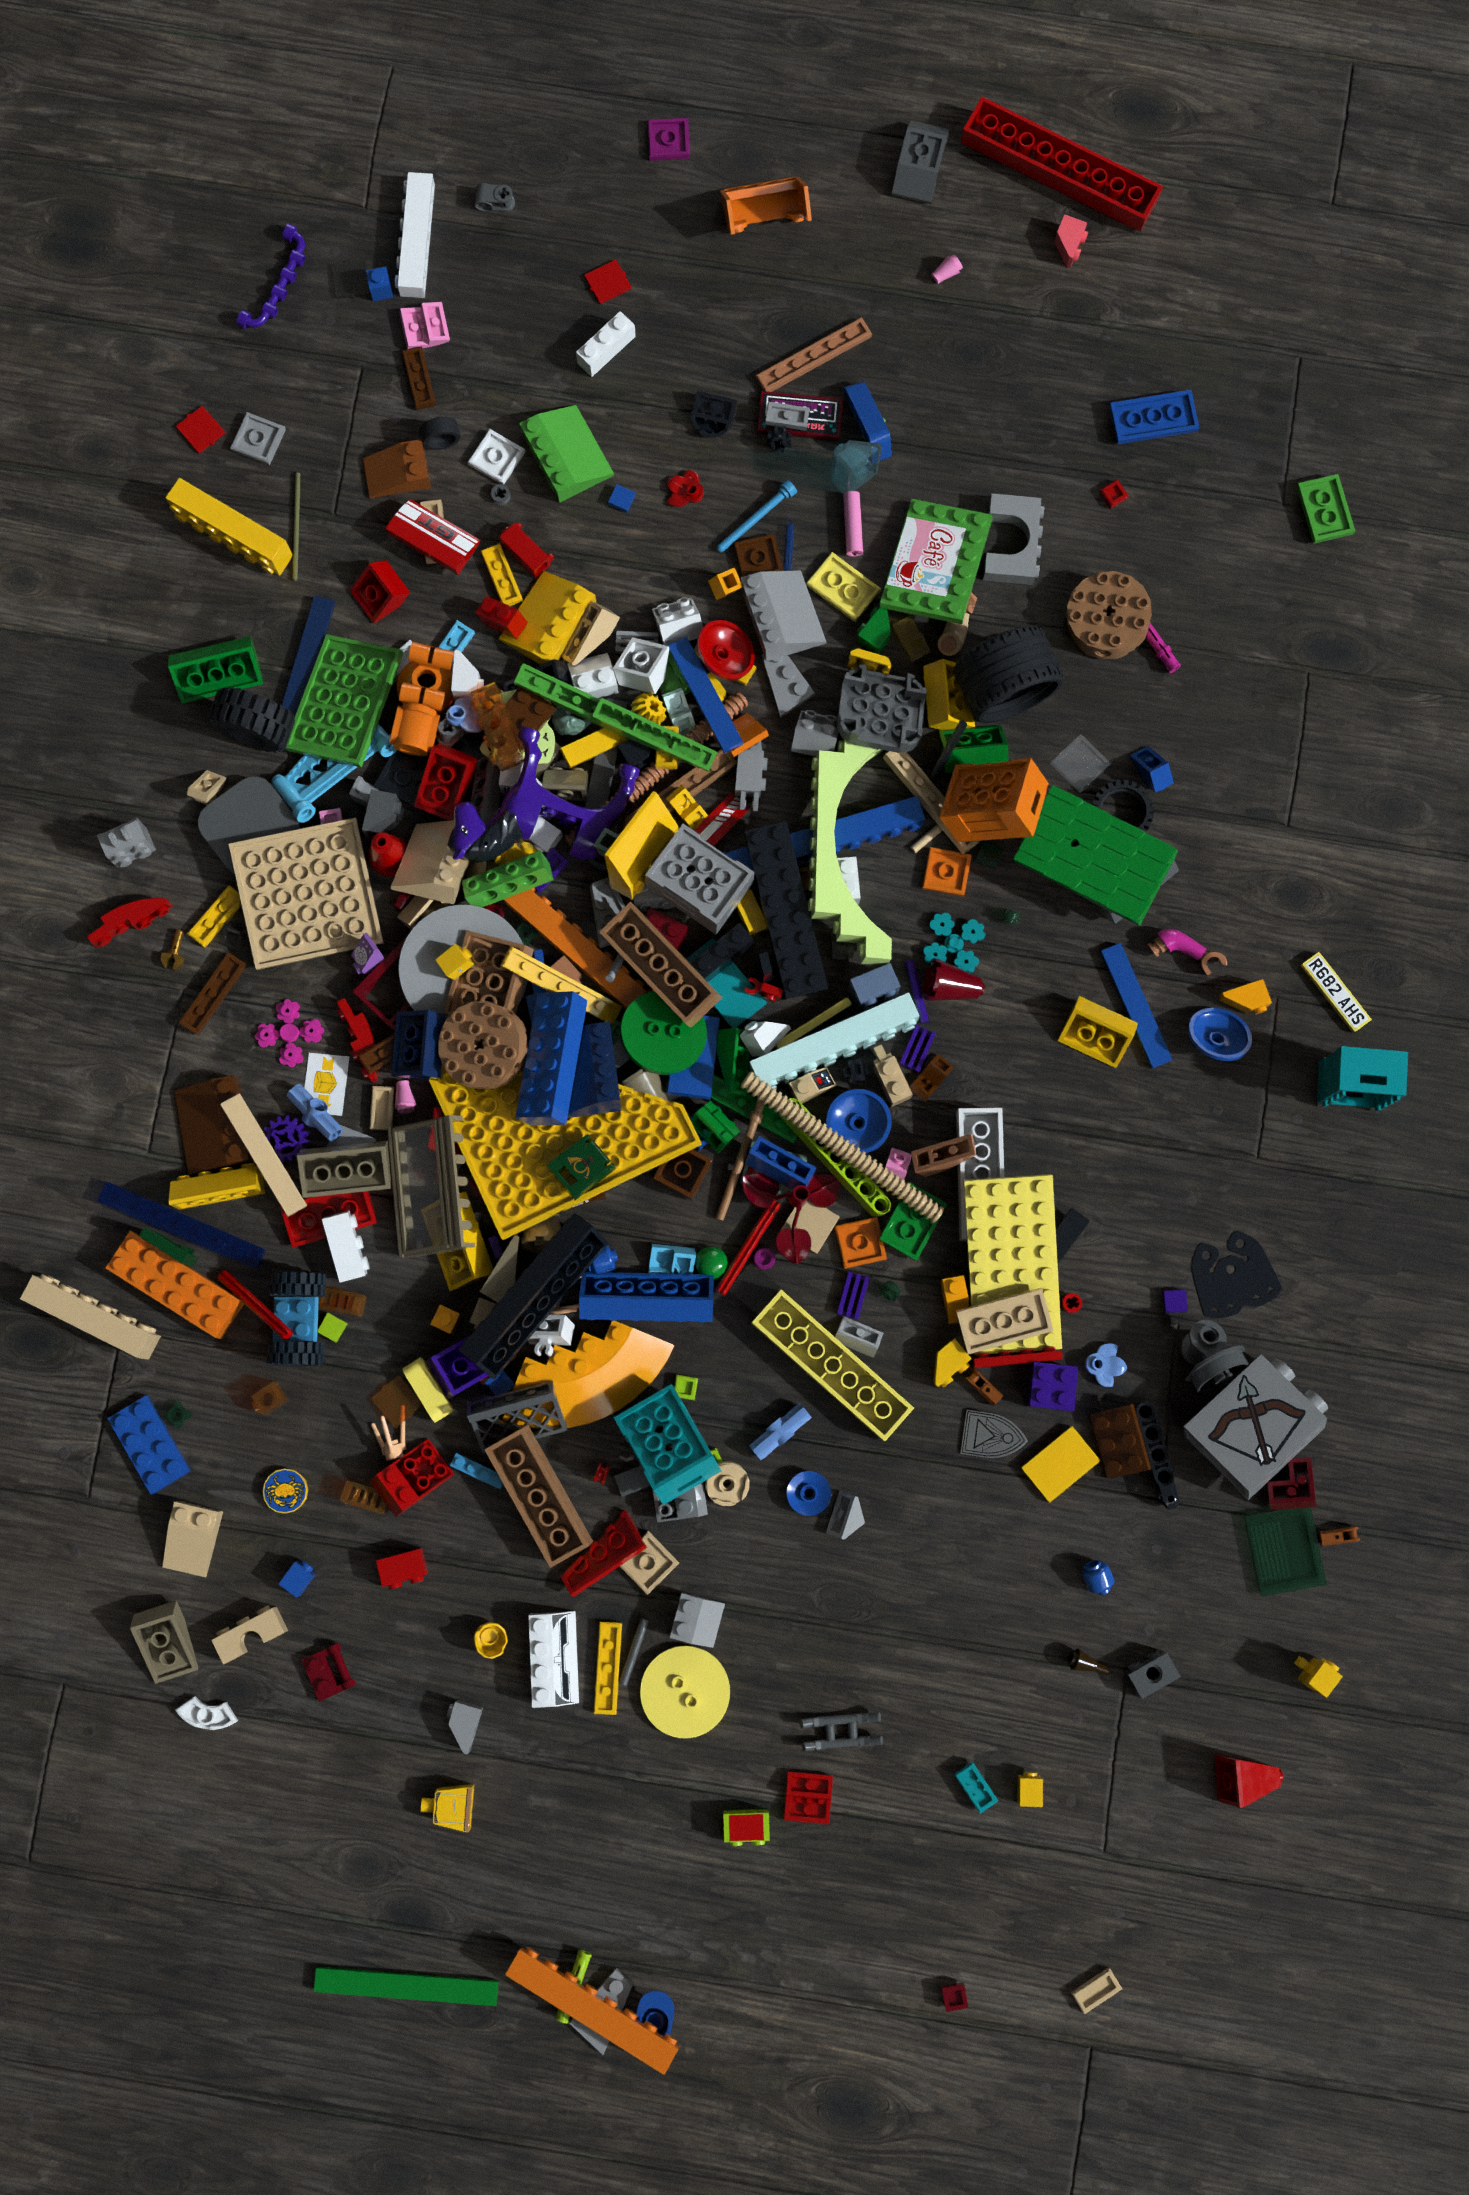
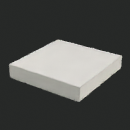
M489 429L469 459L468 465L504 485L524 455L525 449Z

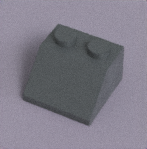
M371 789L362 831L369 842L372 841V838L377 833H388L396 828L399 820L403 819L404 808L397 794Z

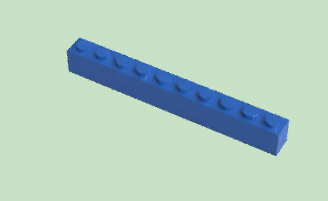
M918 796L836 820L834 830L836 854L845 848L849 850L856 849L865 842H869V844L879 842L882 837L889 836V838L899 836L902 831L909 830L913 832L921 829V826L924 825L925 817ZM808 828L791 833L790 837L797 865H800V862L805 860L809 862L810 858H813V850H810V839L813 837V830ZM747 847L724 853L732 860H737L752 870Z

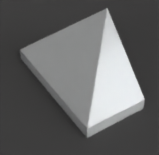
M839 1491L826 1533L844 1540L861 1527L865 1521L859 1498Z

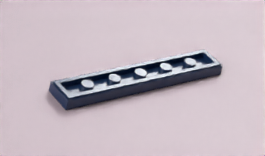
M314 595L282 703L285 709L291 711L294 718L327 634L336 604L335 600Z

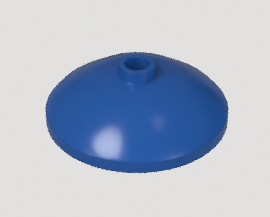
M1205 1008L1199 1010L1192 1016L1188 1025V1034L1194 1046L1206 1056L1216 1060L1233 1061L1240 1059L1247 1054L1252 1044V1035L1247 1024L1239 1016L1225 1009Z
M853 1089L842 1093L832 1102L827 1112V1128L831 1127L833 1132L837 1131V1135H842L844 1140L848 1139L850 1144L854 1143V1147H859L861 1152L869 1153L879 1148L885 1142L891 1130V1114L887 1104L880 1096L868 1090ZM860 1120L862 1126L856 1127L854 1121Z

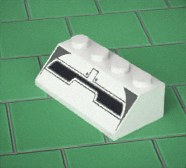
M576 1612L531 1613L529 1615L532 1708L556 1707L579 1703Z

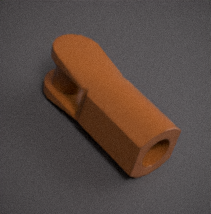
M975 1368L969 1377H965V1380L992 1406L996 1405L1003 1397ZM979 1379L985 1382L980 1388L975 1384Z
M1358 1526L1318 1531L1319 1545L1322 1547L1361 1541L1357 1536ZM1344 1531H1348L1349 1539L1344 1540Z

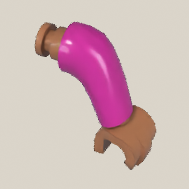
M1161 930L1157 933L1159 937L1154 940L1155 943L1148 944L1156 957L1159 956L1158 953L1161 951L1163 953L1166 950L1170 952L1177 950L1196 960L1200 959V966L1207 976L1211 973L1207 967V961L1211 957H1216L1219 964L1227 965V959L1222 953L1215 951L1207 952V948L1179 930Z

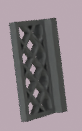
M553 1380L467 1403V1417L469 1423L472 1424L482 1454L486 1453V1448L505 1438L506 1436L504 1435L508 1429L513 1431L521 1429L512 1424L516 1417L526 1421L522 1427L530 1423L539 1427L536 1432H532L536 1439L568 1431L555 1393ZM549 1401L554 1403L550 1411L542 1408L541 1405ZM529 1407L533 1409L529 1416L519 1413L523 1408ZM537 1411L547 1415L543 1422L533 1419ZM508 1413L512 1416L508 1422L498 1419L499 1415ZM552 1417L559 1420L561 1425L552 1427L547 1425ZM487 1419L490 1423L485 1428L478 1425L477 1421ZM494 1423L504 1427L500 1434L490 1430ZM487 1435L496 1438L494 1443L487 1445L484 1443Z

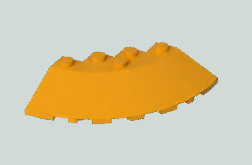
M612 1321L604 1340L583 1332L576 1352L554 1345L553 1354L549 1357L547 1365L526 1357L513 1391L553 1380L555 1393L567 1428L589 1424L619 1411L635 1400L662 1370L674 1345L617 1321ZM549 1401L543 1403L541 1407L550 1411L554 1403ZM529 1407L523 1408L519 1413L529 1416L533 1409ZM537 1411L533 1419L543 1422L547 1415ZM505 1413L503 1420L509 1421L512 1415ZM517 1417L513 1421L514 1424L521 1426L526 1422ZM552 1417L547 1425L552 1427L561 1425L559 1420ZM531 1423L529 1424V1427L539 1428L536 1425H533Z

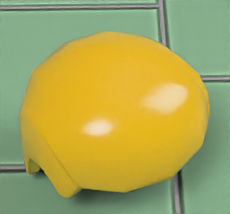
M487 1622L480 1625L473 1637L476 1651L484 1658L490 1659L502 1655L508 1642L505 1629L495 1622Z

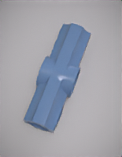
M301 1084L295 1085L288 1091L286 1096L303 1113L302 1120L306 1125L316 1127L329 1142L334 1141L342 1134V1127L327 1112L328 1105L323 1100L313 1098Z
M799 1403L784 1417H780L766 1429V1432L751 1443L749 1447L762 1460L777 1446L780 1447L795 1434L794 1432L812 1417Z

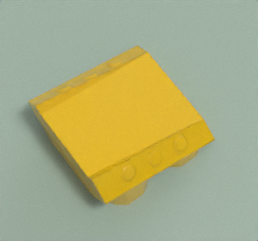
M860 648L850 651L849 668L855 669L858 668V665H867L866 670L889 674L892 665L888 657Z

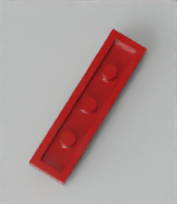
M1055 1347L1042 1348L1040 1353H1034V1349L1020 1350L1021 1354L1012 1355V1351L998 1352V1357H990V1353L977 1354V1359H972V1368L1062 1360V1350L1056 1351Z

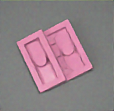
M442 302L422 303L421 307L400 308L399 314L407 350L421 346L423 349L450 341Z

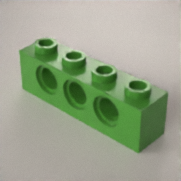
M539 850L464 879L461 882L465 899L470 905L483 908L554 879L549 861Z

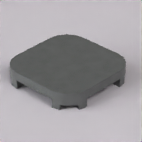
M858 665V668L846 672L840 690L837 730L841 737L855 745L897 753H906L913 750L918 745L923 732L922 723L924 703L927 695L926 687L923 688L915 680V675L910 673L905 678L866 670L867 665Z
M248 777L241 780L209 803L201 811L198 818V828L202 836L234 876L235 872L229 843L302 829L299 821L293 816L292 811L266 779L260 777Z

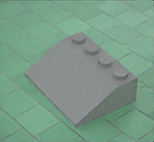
M801 570L758 572L741 577L743 585L741 590L766 661L826 644L825 636Z

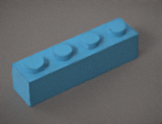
M459 1453L455 1454L450 1466L498 1489H502L503 1482L497 1471Z

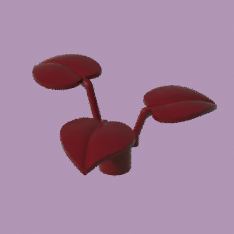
M763 1173L744 1175L742 1178L743 1191L746 1198L754 1206L769 1208L773 1203V1199L779 1200L789 1197L790 1204L796 1207L792 1230L784 1229L779 1232L776 1237V1248L783 1257L793 1264L801 1263L810 1252L811 1237L804 1229L796 1230L800 1211L809 1198L816 1207H830L836 1201L840 1182L834 1175L816 1174L813 1175L807 1187L798 1185L792 1192L787 1191V1193L777 1196L779 1184L774 1179Z

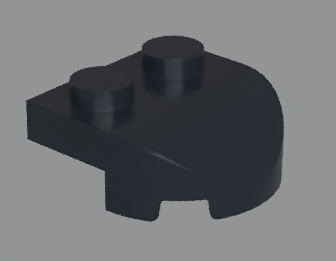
M697 390L693 411L691 412V420L694 427L701 435L713 438L724 435L733 424L738 400Z

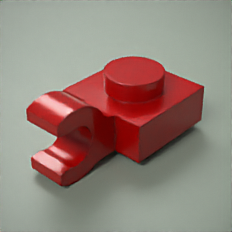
M749 978L748 982L753 983L755 988L752 990L745 988L744 992L746 994L755 995L760 993L763 995V999L775 1002L777 1000L780 1002L783 989L765 982L761 983L755 978Z

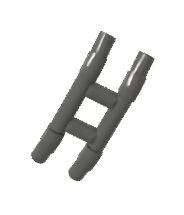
M867 1712L800 1719L801 1728L825 1726L826 1740L803 1742L802 1750L805 1752L829 1748L882 1745V1736H857L856 1723L880 1722L881 1714L880 1712ZM847 1724L849 1738L835 1739L834 1725Z

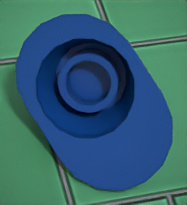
M661 1991L645 1993L638 2004L636 2019L643 2024L645 2021L652 2023L657 2027L656 2032L663 2036L665 2033L670 2035L674 2018L672 1999Z

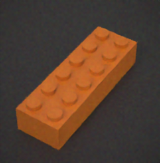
M129 1231L106 1266V1269L218 1339H222L244 1305L234 1294L193 1268L178 1262L132 1231Z

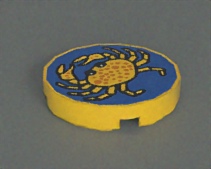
M292 1469L275 1471L268 1476L263 1487L264 1501L269 1508L278 1513L286 1514L296 1511L304 1504L308 1495L307 1481L299 1472Z

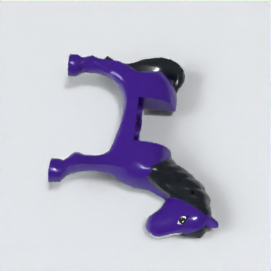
M520 727L518 737L523 743L525 756L517 783L510 788L502 801L498 813L488 824H485L480 819L475 806L471 803L462 802L455 807L454 829L448 840V847L454 853L453 859L463 858L476 863L494 860L497 856L512 848L515 843H519L522 839L529 840L539 816L551 820V817L559 820V824L567 827L578 823L568 855L586 860L599 872L604 873L608 871L606 860L603 856L601 860L595 859L600 855L595 849L594 844L604 828L618 835L624 830L625 819L634 807V803L629 798L634 792L635 780L639 776L640 770L628 764H620L618 773L621 782L613 799L608 804L599 808L579 807L556 796L537 783L536 769L542 756V752L537 744L540 733L528 727Z

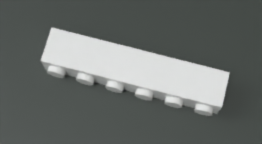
M408 172V178L404 180L406 199H402L404 218L400 219V230L403 231V234L398 240L401 256H397L399 275L395 276V288L399 289L400 297L425 298L435 189L433 174Z

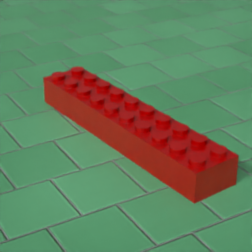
M983 96L963 128L962 144L1139 232L1142 231L1163 189L1162 185Z

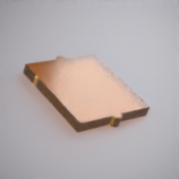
M400 1375L388 1385H384L383 1389L372 1398L373 1402L395 1428L407 1418H412V1414L423 1405Z

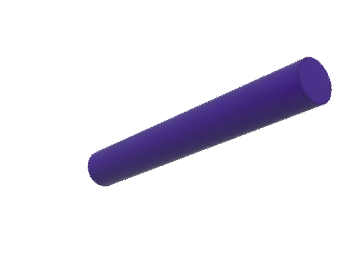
M913 960L905 961L917 1011L920 1015L921 1024L927 1023L929 1018Z

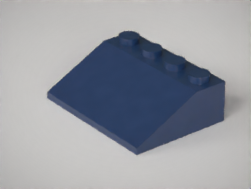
M610 1021L583 1026L567 1118L622 1111Z

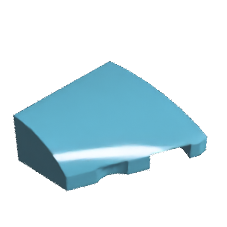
M652 1244L648 1273L693 1274L696 1258L695 1248Z

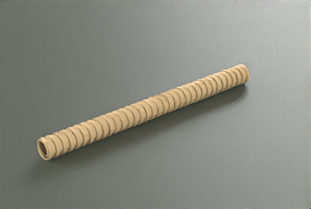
M749 1072L741 1083V1088H746V1092H751L753 1097L757 1096V1100H763L764 1105L768 1104L770 1109H775L774 1112H780L781 1117L785 1116V1119L787 1121L791 1120V1124H796L798 1129L801 1127L804 1133L808 1132V1136L812 1135L815 1141L818 1139L819 1144H825V1148L829 1147L831 1152L835 1151L836 1156H842V1160L846 1159L848 1164H853V1168L857 1167L859 1172L863 1171L865 1176H870V1180L874 1179L876 1184L880 1183V1187H885L887 1192H892L891 1195H897V1199H902L904 1204L908 1203V1207H914L913 1210L915 1212L919 1211L921 1216L925 1215V1219H931V1223L936 1222L940 1218L944 1207H939L937 1202L933 1203L931 1198L927 1199V1195H922L920 1190L916 1191V1187H910V1183H905L903 1178L899 1179V1175H893L894 1172L892 1170L889 1172L887 1167H882V1163L878 1164L876 1159L872 1160L870 1155H865V1151L861 1152L859 1147L855 1148L854 1143L850 1144L848 1139L844 1140L842 1135H837L838 1132H833L831 1127L827 1128V1124H822L820 1119L816 1120L814 1115L810 1116V1112H805L803 1107L800 1109L798 1107L799 1104H793V1100H788L786 1095L782 1096V1092H776L775 1087L772 1089L769 1083L765 1084V1080L761 1081L758 1075L755 1077L753 1072Z

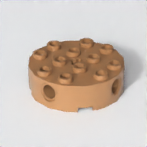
M1116 571L1098 572L1083 579L1072 591L1067 605V631L1074 643L1086 655L1102 660L1121 658L1127 655L1128 652L1133 651L1145 640L1152 616L1151 600L1144 586L1132 576Z
M488 1001L465 1004L457 1008L445 1020L439 1035L438 1054L444 1070L456 1082L470 1088L485 1090L507 1085L516 1078L525 1065L528 1049L526 1029L519 1017L512 1010Z

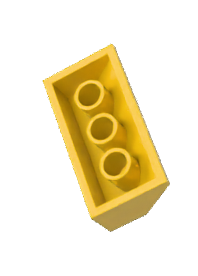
M254 1163L243 1164L241 1169L233 1170V1167L222 1168L220 1173L212 1174L211 1171L198 1173V1177L190 1178L189 1175L179 1176L177 1181L170 1182L169 1205L181 1210L265 1194L263 1176Z
M466 1192L459 1193L460 1198L469 1200ZM440 1200L421 1210L434 1246L444 1244ZM471 1203L469 1207L461 1208V1218L464 1221H470L472 1224L471 1229L463 1230L464 1243H475V1247L437 1253L449 1291L481 1281L489 1277L493 1271V1265Z

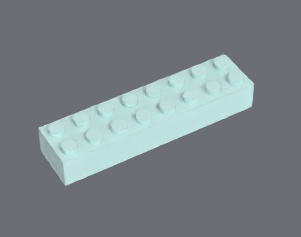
M906 993L750 1061L749 1069L750 1072L754 1073L755 1077L758 1075L761 1081L765 1080V1084L769 1083L772 1089L774 1087L777 1088V1084L781 1082L788 1084L796 1080L797 1075L802 1073L806 1075L816 1071V1068L824 1064V1067L830 1066L841 1056L848 1058L856 1054L855 1051L859 1048L869 1049L875 1046V1042L880 1039L887 1041L895 1037V1033L901 1030L905 1033L914 1029V1025L917 1024L920 1015L910 994Z

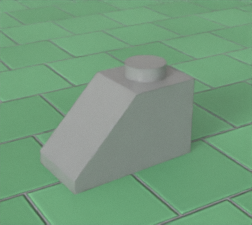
M457 1700L454 1705L450 1704L447 1718H450L448 1725L462 1752L468 1754L473 1744L483 1707Z

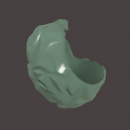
M556 707V712L552 715L554 730L560 735H576L591 724L590 721L559 707Z

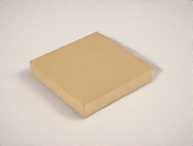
M809 1198L800 1211L796 1230L804 1229L809 1233L811 1237L810 1250L818 1254L840 1217L826 1208L814 1206ZM796 1207L780 1231L784 1229L792 1230Z
M649 1531L642 1537L647 1548L620 1566L647 1595L679 1564L676 1558Z

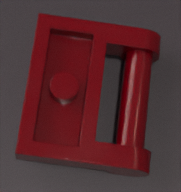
M339 1643L302 1660L319 1702L356 1685L355 1679L351 1678L341 1655ZM332 1654L343 1680V1683L340 1685L337 1683L326 1657L327 1655Z

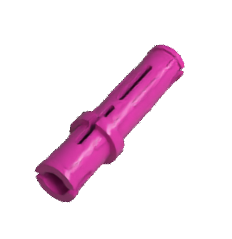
M1150 623L1145 638L1156 652L1155 656L1157 659H1161L1169 673H1173L1181 664L1172 654L1171 647L1164 643Z

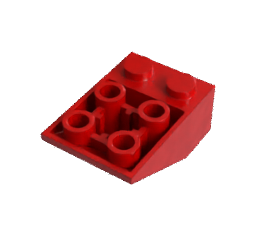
M427 1439L376 1474L370 1483L396 1518L452 1477L454 1473L431 1441Z

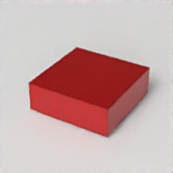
M1118 479L1100 489L1099 492L1110 509L1129 497Z

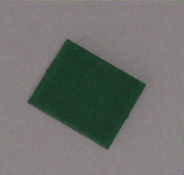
M1311 1508L1282 1509L1244 1516L1255 1576L1261 1597L1327 1585Z

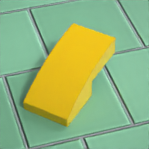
M680 785L666 798L673 809L692 830H695L708 817L700 804L694 800L683 785Z

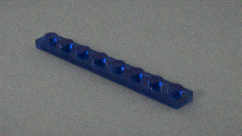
M107 1181L97 1201L257 1270L266 1253L264 1248Z

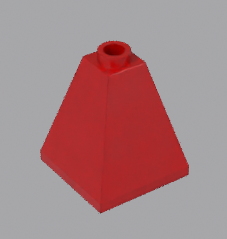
M1214 1755L1218 1802L1242 1808L1281 1787L1283 1773L1278 1767Z

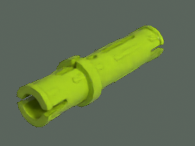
M579 1949L571 1973L578 1978L577 1982L582 1984L592 1954ZM558 2009L554 2019L568 2024L570 2016Z

